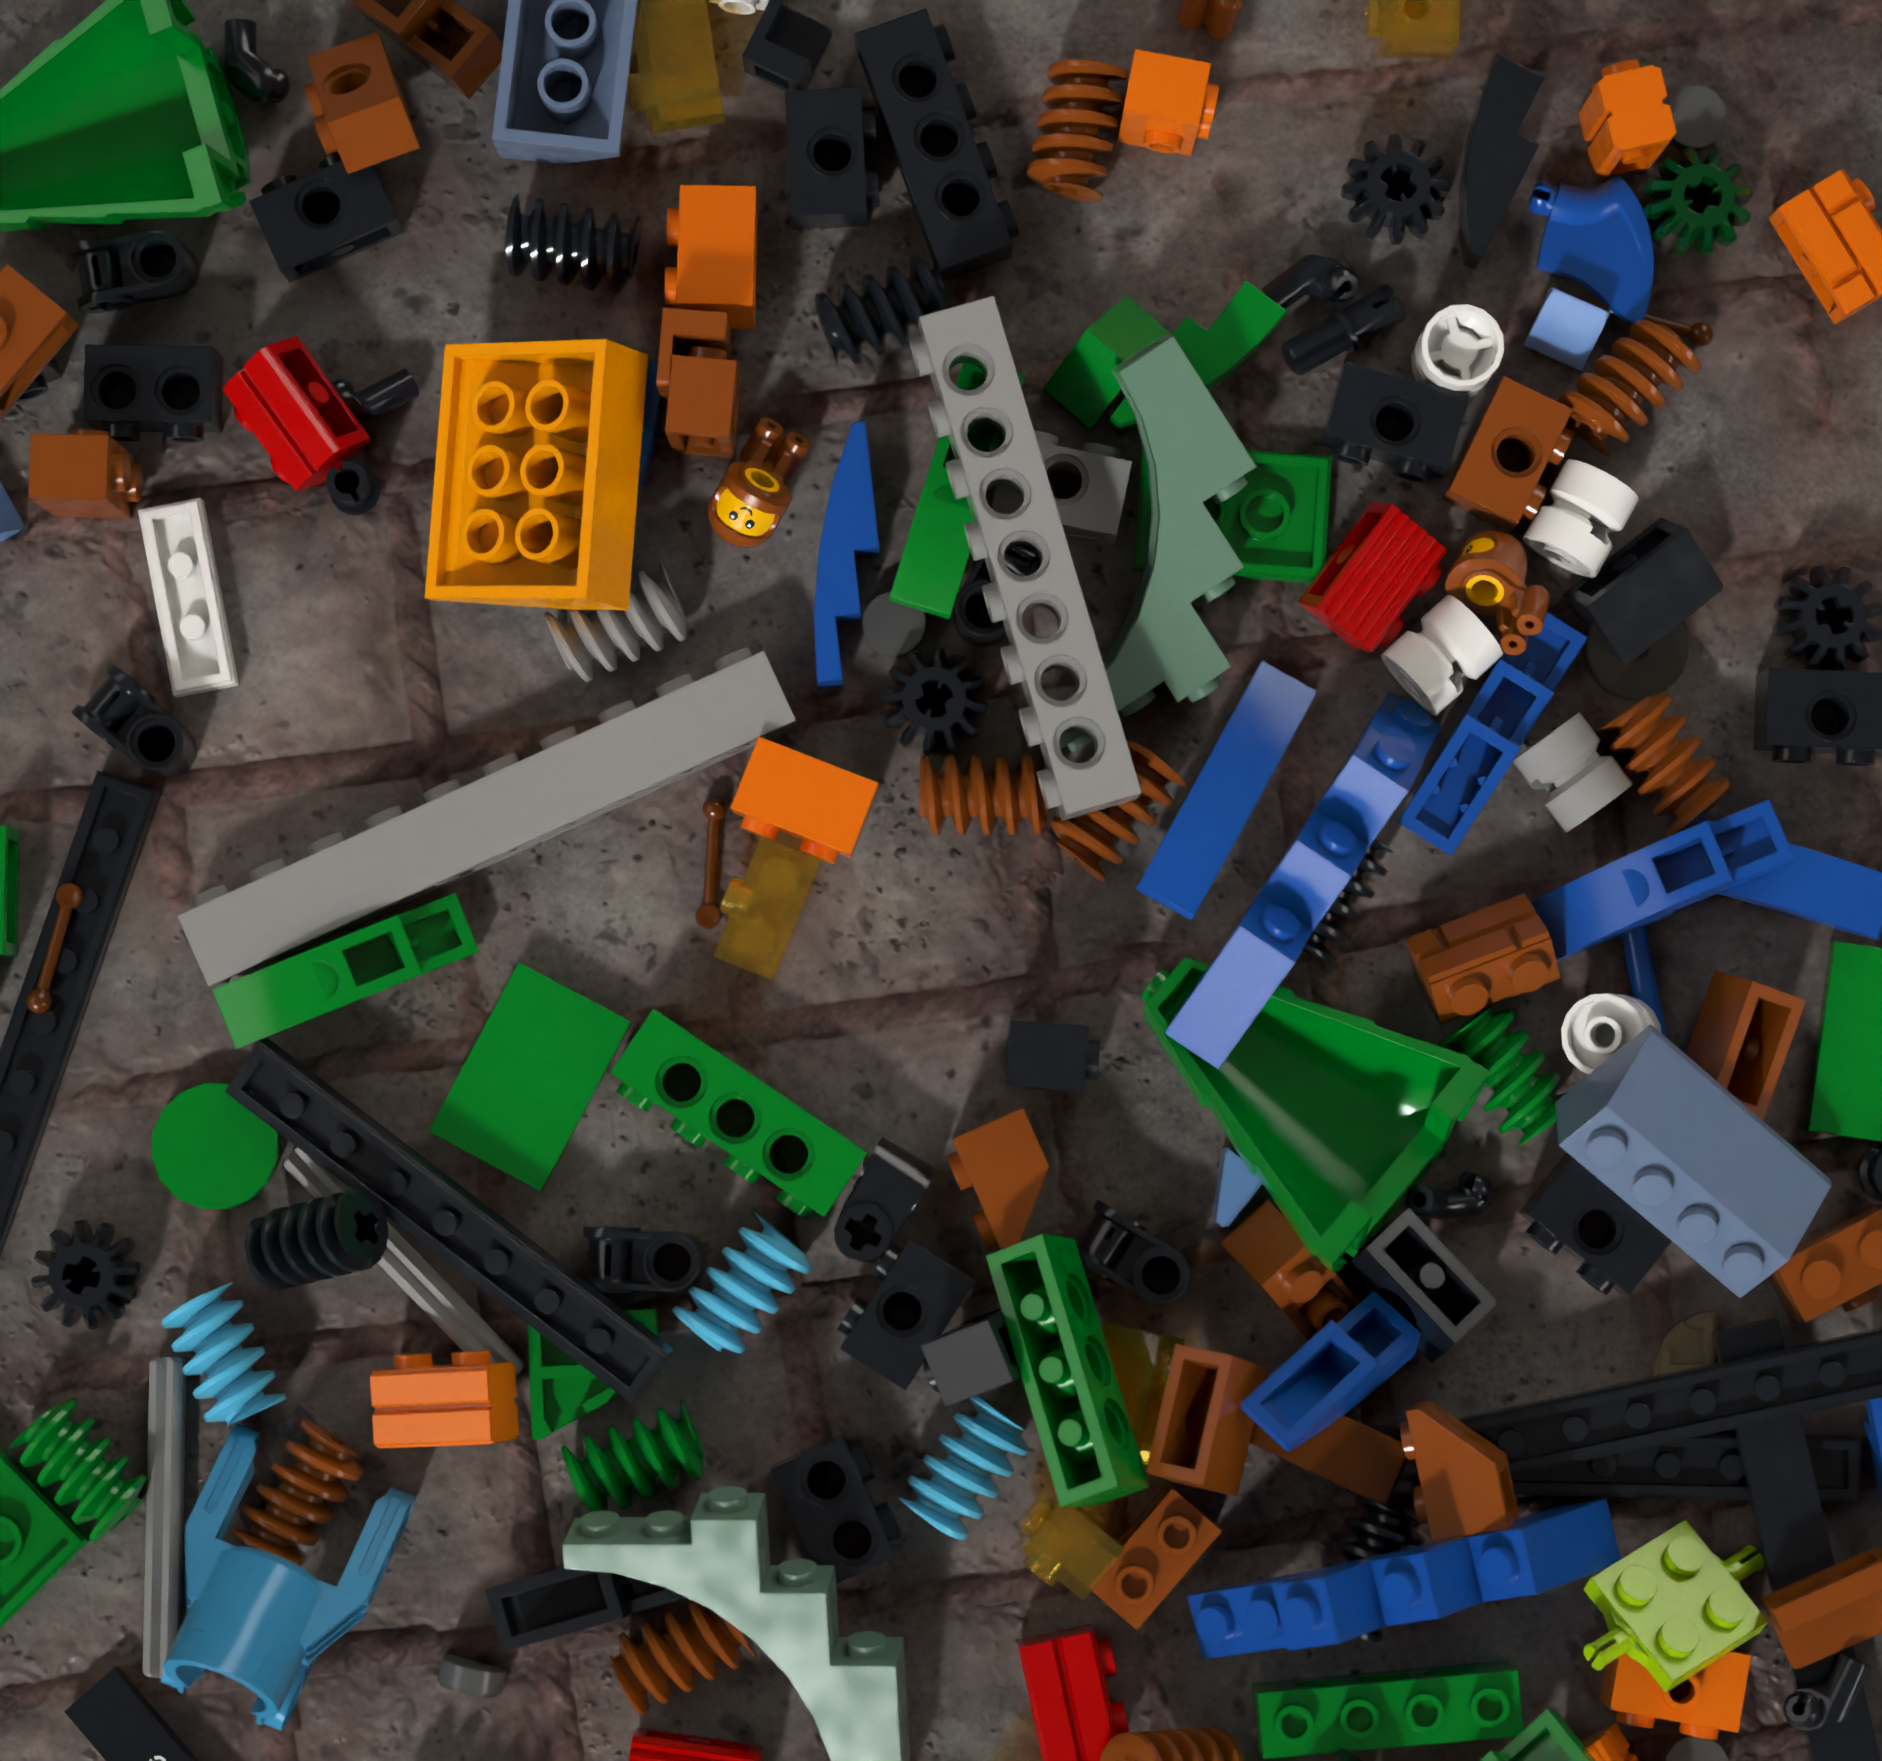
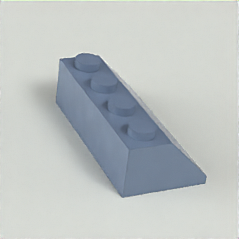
M508 0L492 141L500 158L569 164L620 157L638 0Z
M1651 1024L1555 1102L1558 1145L1739 1298L1743 1297L1790 1260L1831 1188L1830 1178Z

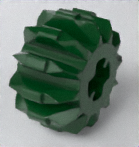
M1693 147L1686 148L1682 152L1680 164L1675 160L1665 158L1658 166L1661 178H1651L1645 185L1644 191L1656 200L1647 204L1643 209L1646 219H1662L1663 221L1653 233V237L1659 242L1664 240L1670 233L1677 236L1674 244L1676 255H1683L1688 250L1692 240H1694L1696 249L1701 257H1707L1714 251L1715 241L1725 247H1729L1737 239L1733 226H1745L1750 220L1751 214L1739 204L1747 201L1752 196V187L1746 185L1733 186L1732 182L1740 174L1742 168L1737 163L1730 165L1725 172L1718 168L1721 160L1719 149H1712L1703 161V164H1701L1698 153ZM1693 191L1705 196L1702 205L1708 206L1701 214L1689 208L1693 200L1687 199Z

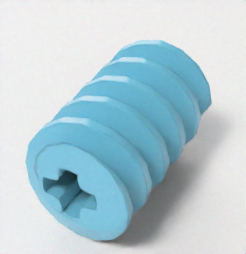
M756 1212L755 1214L764 1228L761 1233L745 1227H741L738 1230L747 1247L746 1251L741 1252L726 1246L721 1251L730 1266V1270L725 1272L710 1266L705 1270L714 1289L708 1292L691 1286L688 1290L697 1309L692 1312L675 1306L671 1310L688 1328L721 1353L722 1348L741 1354L745 1351L746 1344L738 1332L739 1328L756 1334L760 1333L763 1325L754 1311L756 1308L772 1314L779 1310V1304L771 1292L772 1288L788 1294H792L796 1290V1286L787 1271L789 1268L804 1274H809L812 1270V1265L805 1253Z
M233 1282L175 1307L161 1321L162 1327L166 1329L184 1327L185 1331L171 1345L174 1352L194 1351L196 1354L182 1368L184 1375L205 1374L206 1379L193 1391L194 1398H216L217 1402L203 1416L205 1422L226 1421L227 1426L287 1399L284 1393H263V1389L276 1377L274 1370L253 1371L252 1366L264 1355L265 1349L263 1346L243 1347L241 1344L255 1327L253 1323L232 1324L230 1320L244 1306L242 1299L221 1300L220 1295Z
M979 1394L969 1398L978 1412L976 1417L957 1412L952 1417L963 1433L961 1438L942 1433L937 1438L948 1456L945 1459L927 1454L923 1457L922 1460L933 1475L932 1478L926 1480L912 1475L908 1478V1483L917 1495L916 1500L911 1501L898 1497L906 1506L947 1536L958 1540H965L969 1535V1531L959 1517L960 1515L974 1519H981L984 1515V1510L977 1501L975 1494L990 1498H996L999 1494V1489L991 1478L990 1473L1006 1477L1013 1475L1014 1467L1006 1457V1451L1026 1456L1030 1451L1029 1446L1020 1434L1022 1430H1027Z

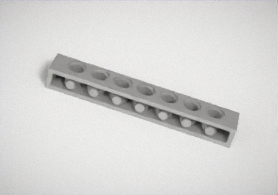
M991 296L920 316L917 327L919 337L909 339L913 360L918 375L930 374L937 398L927 401L931 421L937 438L948 435L955 460L946 462L949 482L955 499L966 497L973 521L964 523L966 539L973 560L985 559L992 582L982 585L984 600L992 623L1003 620L1010 645L1000 647L1001 656L1010 684L1013 685L1021 682L1028 707L1019 709V717L1028 746L1031 747L1039 744L1047 769L1037 771V777L1047 809L1058 806L1061 819L1064 821L1136 800L1142 792L995 298ZM972 363L982 370L985 382L977 389L963 390L951 381L949 372L957 364ZM978 424H990L1000 431L1003 437V444L992 452L979 451L970 444L967 436L968 431ZM996 485H1008L1018 492L1022 504L1013 513L1000 514L990 508L985 494ZM1015 546L1028 547L1038 556L1040 568L1029 576H1018L1012 573L1005 565L1004 554ZM1035 607L1048 609L1057 619L1058 631L1048 638H1036L1025 630L1022 622L1023 614ZM1051 669L1067 671L1075 680V695L1064 701L1051 699L1044 693L1041 687V676ZM1073 730L1086 733L1094 744L1093 758L1084 763H1074L1067 760L1059 747V740L1063 734Z

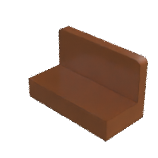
M663 307L656 385L664 406L668 405L672 355L688 356V349L691 347H709L726 351V360H732L734 337L728 313Z
M1880 1546L1871 1548L1760 1598L1785 1656L1794 1669H1801L1882 1633V1548Z

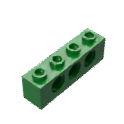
M655 1009L651 1011L610 1072L622 1081L616 1090L618 1094L647 1113L655 1103L672 1114L675 1118L669 1126L670 1129L699 1148L703 1146L707 1139L728 1152L722 1162L725 1166L752 1184L756 1182L761 1174L781 1188L775 1199L806 1220L813 1210L823 1217L827 1215L868 1154L866 1150ZM679 1064L692 1065L698 1071L701 1078L699 1092L688 1101L674 1099L666 1088L668 1073ZM734 1099L747 1102L754 1112L753 1127L747 1134L741 1137L727 1135L719 1124L721 1108L727 1102ZM785 1135L799 1137L805 1143L808 1150L806 1164L795 1173H786L779 1170L772 1160L771 1152L774 1143Z
M1040 1234L987 1255L988 1266L1060 1507L1093 1508L1150 1487L1075 1239Z
M1507 1660L1252 1683L1257 1746L1263 1759L1338 1753L1337 1751L1340 1748L1348 1751L1508 1738L1517 1737L1523 1731L1518 1670Z

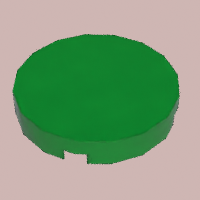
M203 1083L180 1092L163 1108L152 1132L151 1157L160 1181L177 1199L199 1209H230L253 1200L271 1182L279 1161L281 1134L227 1094L225 1090L229 1086L228 1083Z

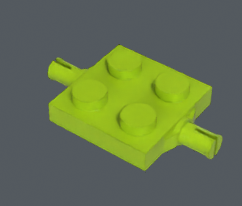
M1684 1520L1592 1576L1583 1590L1604 1615L1609 1632L1584 1646L1583 1651L1587 1662L1596 1657L1591 1666L1596 1670H1601L1605 1665L1626 1653L1648 1670L1665 1693L1758 1635L1768 1623L1766 1617L1740 1585V1581L1754 1572L1763 1569L1764 1560L1761 1553L1752 1558L1757 1549L1752 1545H1746L1742 1550L1723 1561L1712 1553L1690 1524Z

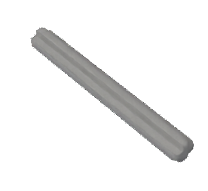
M298 1147L284 1161V1166L288 1172L314 1198L327 1197L330 1194L341 1193L351 1189ZM388 1223L387 1247L378 1264L462 1351L490 1350L491 1362L512 1361L515 1365L517 1377L524 1368V1363L519 1356Z
M157 1356L152 1358L149 1363L142 1671L145 1676L151 1678H161L164 1670L162 1665L181 1628L187 1376L184 1375L182 1368L187 1362L185 1358L180 1356Z

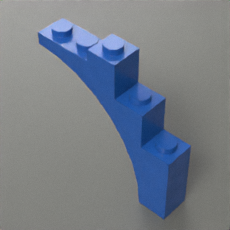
M1390 691L1387 693L1303 826L1215 957L1187 995L1166 1029V1035L1215 1068H1220L1292 968L1313 930L1353 876L1368 847L1409 792L1424 765L1423 760L1442 727L1430 718V715L1422 706L1411 700H1402Z
M1600 1499L1552 1507L1521 1517L1509 1529L1447 1538L1329 1567L1203 1590L1188 1595L1187 1598L1201 1658L1204 1660L1287 1648V1651L1340 1644L1386 1626L1440 1619L1482 1602L1539 1594L1605 1569L1621 1558L1607 1500Z

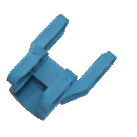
M236 1424L227 1437L185 1525L187 1615L162 1665L164 1670L161 1676V1683L176 1688L177 1692L184 1694V1692L190 1689L194 1681L203 1676L206 1669L217 1672L241 1683L258 1695L250 1712L256 1715V1724L261 1726L265 1724L283 1731L318 1655L365 1617L407 1524L416 1495L391 1486L386 1495L376 1500L337 1587L314 1578L298 1565L278 1555L257 1548L237 1547L222 1541L255 1473L253 1459L261 1439L260 1432Z

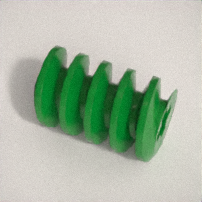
M1491 1005L1446 1036L1437 1046L1446 1049L1460 1046L1463 1050L1461 1054L1469 1056L1474 1063L1480 1064L1491 1072L1483 1089L1491 1088L1493 1093L1482 1109L1485 1113L1504 1108L1507 1110L1508 1114L1499 1126L1498 1131L1504 1134L1520 1129L1523 1135L1516 1144V1148L1557 1121L1555 1102L1567 1092L1554 1096L1550 1095L1560 1080L1559 1074L1556 1071L1539 1075L1535 1074L1544 1061L1545 1055L1540 1050L1521 1054L1520 1051L1528 1041L1530 1034L1524 1029L1506 1034L1505 1030L1513 1020L1514 1012L1511 1009H1504L1491 1013L1489 1011L1493 1006Z
M71 1398L53 1406L41 1415L12 1442L8 1449L26 1442L28 1443L19 1460L24 1468L43 1461L45 1462L37 1478V1482L42 1487L60 1480L63 1481L54 1498L55 1502L62 1506L75 1500H80L72 1520L76 1525H80L96 1518L98 1521L89 1536L93 1544H96L119 1526L145 1501V1499L141 1500L138 1495L147 1477L144 1474H140L125 1481L121 1478L130 1459L127 1455L108 1462L103 1458L113 1440L106 1436L89 1443L86 1437L93 1427L95 1420L92 1417H88L72 1424L69 1418L78 1402L75 1398Z
M683 1399L680 1400V1420L674 1421L662 1407L656 1409V1429L652 1431L647 1428L638 1416L632 1418V1438L626 1440L614 1426L609 1427L608 1448L603 1450L590 1435L583 1437L584 1457L577 1459L566 1445L561 1446L562 1456L573 1487L581 1503L586 1505L591 1512L608 1511V1496L621 1509L630 1507L632 1505V1486L646 1500L654 1498L656 1496L657 1476L671 1491L680 1487V1467L694 1481L704 1477L705 1456L691 1413Z

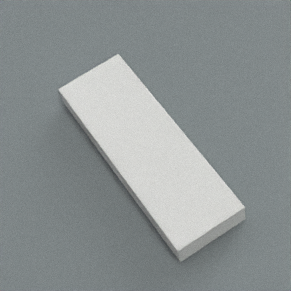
M195 498L139 509L138 514L173 696L178 698L239 686L204 500Z

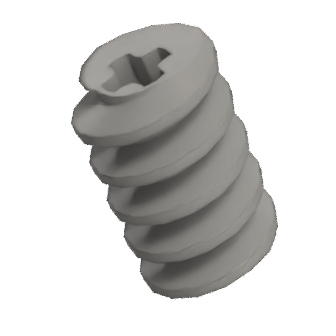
M661 562L660 583L656 584L643 570L636 573L637 593L632 594L630 592L629 610H591V613L585 614L582 610H567V623L563 625L550 611L544 613L550 632L569 670L573 669L585 682L594 679V659H597L609 672L617 669V649H620L631 661L639 660L641 658L640 639L642 638L656 652L664 648L663 629L665 628L680 642L687 639L686 616Z

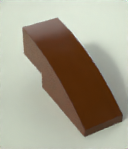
M345 0L399 46L467 99H470L501 63L503 43L495 32L453 0Z
M1345 1414L1289 1452L1285 1451L1255 1422L1250 1439L1251 1444L1384 1506H1388L1408 1462L1401 1441Z

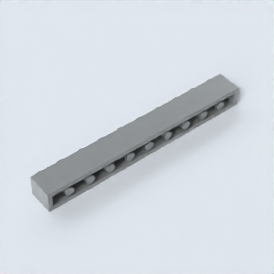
M748 647L732 652L714 662L717 672L694 682L691 674L677 677L656 688L659 698L638 708L635 707L633 700L617 704L598 715L601 724L580 734H577L574 726L555 732L539 742L543 751L521 761L516 753L500 757L481 768L485 777L463 787H461L458 779L440 784L423 794L426 804L406 813L402 812L399 805L388 808L367 818L365 824L368 830L345 840L342 832L328 835L309 844L306 849L310 856L286 866L283 858L277 859L250 871L248 876L251 883L229 893L225 885H220L192 897L189 901L193 909L177 917L208 986L217 988L273 965L754 747L758 736L769 740L798 727L765 651H761L753 656Z

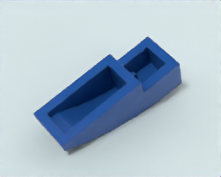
M1699 818L1698 824L1707 821V819ZM1792 843L1788 844L1794 855L1795 862L1717 893L1722 896L1752 903L1756 908L1878 941L1882 933V873Z
M1372 1291L1340 1322L1336 1324L1331 1320L1245 1398L1241 1402L1240 1408L1285 1451L1289 1452L1350 1411L1416 1355L1421 1333L1380 1295Z

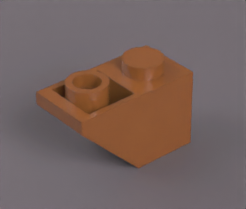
M1020 1108L953 1138L952 1140L957 1151L946 1155L960 1190L962 1191L973 1186L983 1210L972 1214V1217L987 1250L997 1245L1002 1250L1021 1242L1049 1169L1047 1160L1024 1108Z
M1268 1200L1220 1243L1244 1272L1308 1341L1331 1320L1336 1324L1340 1322L1360 1303L1335 1272L1323 1265L1318 1257L1308 1252L1287 1219Z
M1431 1400L1418 1402L1406 1411L1408 1421H1402L1400 1427L1402 1446L1408 1460H1416L1421 1485L1414 1487V1504L1419 1522L1422 1525L1429 1524L1432 1541L1509 1529L1520 1516L1507 1454Z

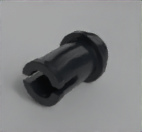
M341 461L340 464L343 468L340 470L332 466L326 476V485L334 505L341 512L353 516H360L371 511L376 506L381 491L378 478L372 471L353 461ZM359 480V485L356 489L358 496L353 497L350 493L346 494L345 489L347 485L352 481Z

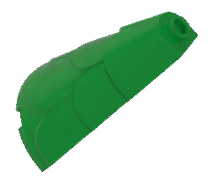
M106 0L61 40L55 39L0 89V232L46 231L50 228L51 224H122L125 220L209 217L216 212L230 211L245 203L247 199L243 191L239 192V189L250 185L251 174L248 149L241 119L228 81L212 45L204 48L202 38L192 32L187 26L195 22L196 16L185 0Z
M1185 957L1172 973L1162 969L1151 980L1142 994L1141 1000L1145 1002L1144 1019L1202 1108H1210L1251 1175L1259 1177L1308 1252L1318 1257L1320 1262L1331 1271L1336 1272L1340 1270L1346 1263V1260L1341 1257L1344 1252L1354 1258L1403 1204L1408 1189L1418 1184L1447 1146L1446 1141L1451 1135L1456 1119L1462 1122L1466 1118L1483 1090L1491 1072L1480 1064L1474 1063L1467 1055L1376 1026L1373 1020L1296 998L1291 989L1281 986L1277 987L1223 1064L1217 1069L1165 1034L1181 1004L1209 964Z

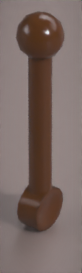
M1593 293L1587 296L1585 302L1610 312V316L1617 317ZM1646 313L1643 319L1667 326L1677 335L1688 337L1689 341L1697 347L1708 345L1713 338L1712 328L1704 322L1688 325Z
M717 796L706 799L702 807L703 814L708 819L703 905L697 909L695 917L698 925L705 929H713L721 921V912L715 906L720 820L725 817L728 809L726 802Z
M72 883L61 885L56 892V900L60 905V909L37 987L28 994L26 999L28 1008L34 1013H44L52 1004L49 988L73 909L78 908L83 902V891Z

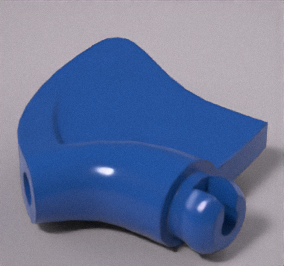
M1616 175L1595 188H1582L1563 182L1555 186L1545 180L1537 182L1532 191L1528 208L1532 214L1544 215L1547 218L1539 247L1536 269L1560 275L1581 284L1618 318L1630 326L1639 319L1643 320L1648 309L1653 284V245L1644 211L1627 183Z

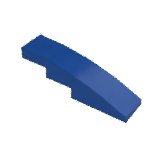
M865 421L852 423L832 482L819 545L814 605L818 689L844 687L837 624L862 622L855 559L880 556Z
M1547 612L1542 631L1536 635H1529L1526 649L1522 654L1509 655L1503 651V656L1492 666L1397 823L1452 856L1520 751L1521 744L1552 698L1553 691L1588 637Z
M1261 661L1135 890L1192 921L1299 727L1317 690Z

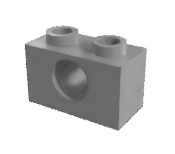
M1034 430L1047 476L1055 470L1063 469L1072 472L1080 482V490L1073 497L1068 499L1054 497L1065 535L1114 545L1132 461L1120 459L1121 450L1104 444L1084 443L1082 451L1057 446L1059 440L1057 436ZM1008 485L996 486L992 509L995 512L1010 514L1021 507L1020 495L1014 488Z

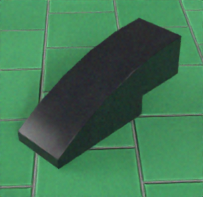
M1502 55L1498 56L1475 107L1464 146L1460 175L1459 233L1463 264L1474 270L1483 258L1539 146L1538 143L1517 132L1545 77Z
M564 1563L489 1587L485 1590L503 1652L619 1620L634 1612L686 1598L665 1587L615 1573L564 1569Z

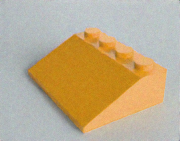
M608 339L445 344L425 599L567 610H629L648 354Z

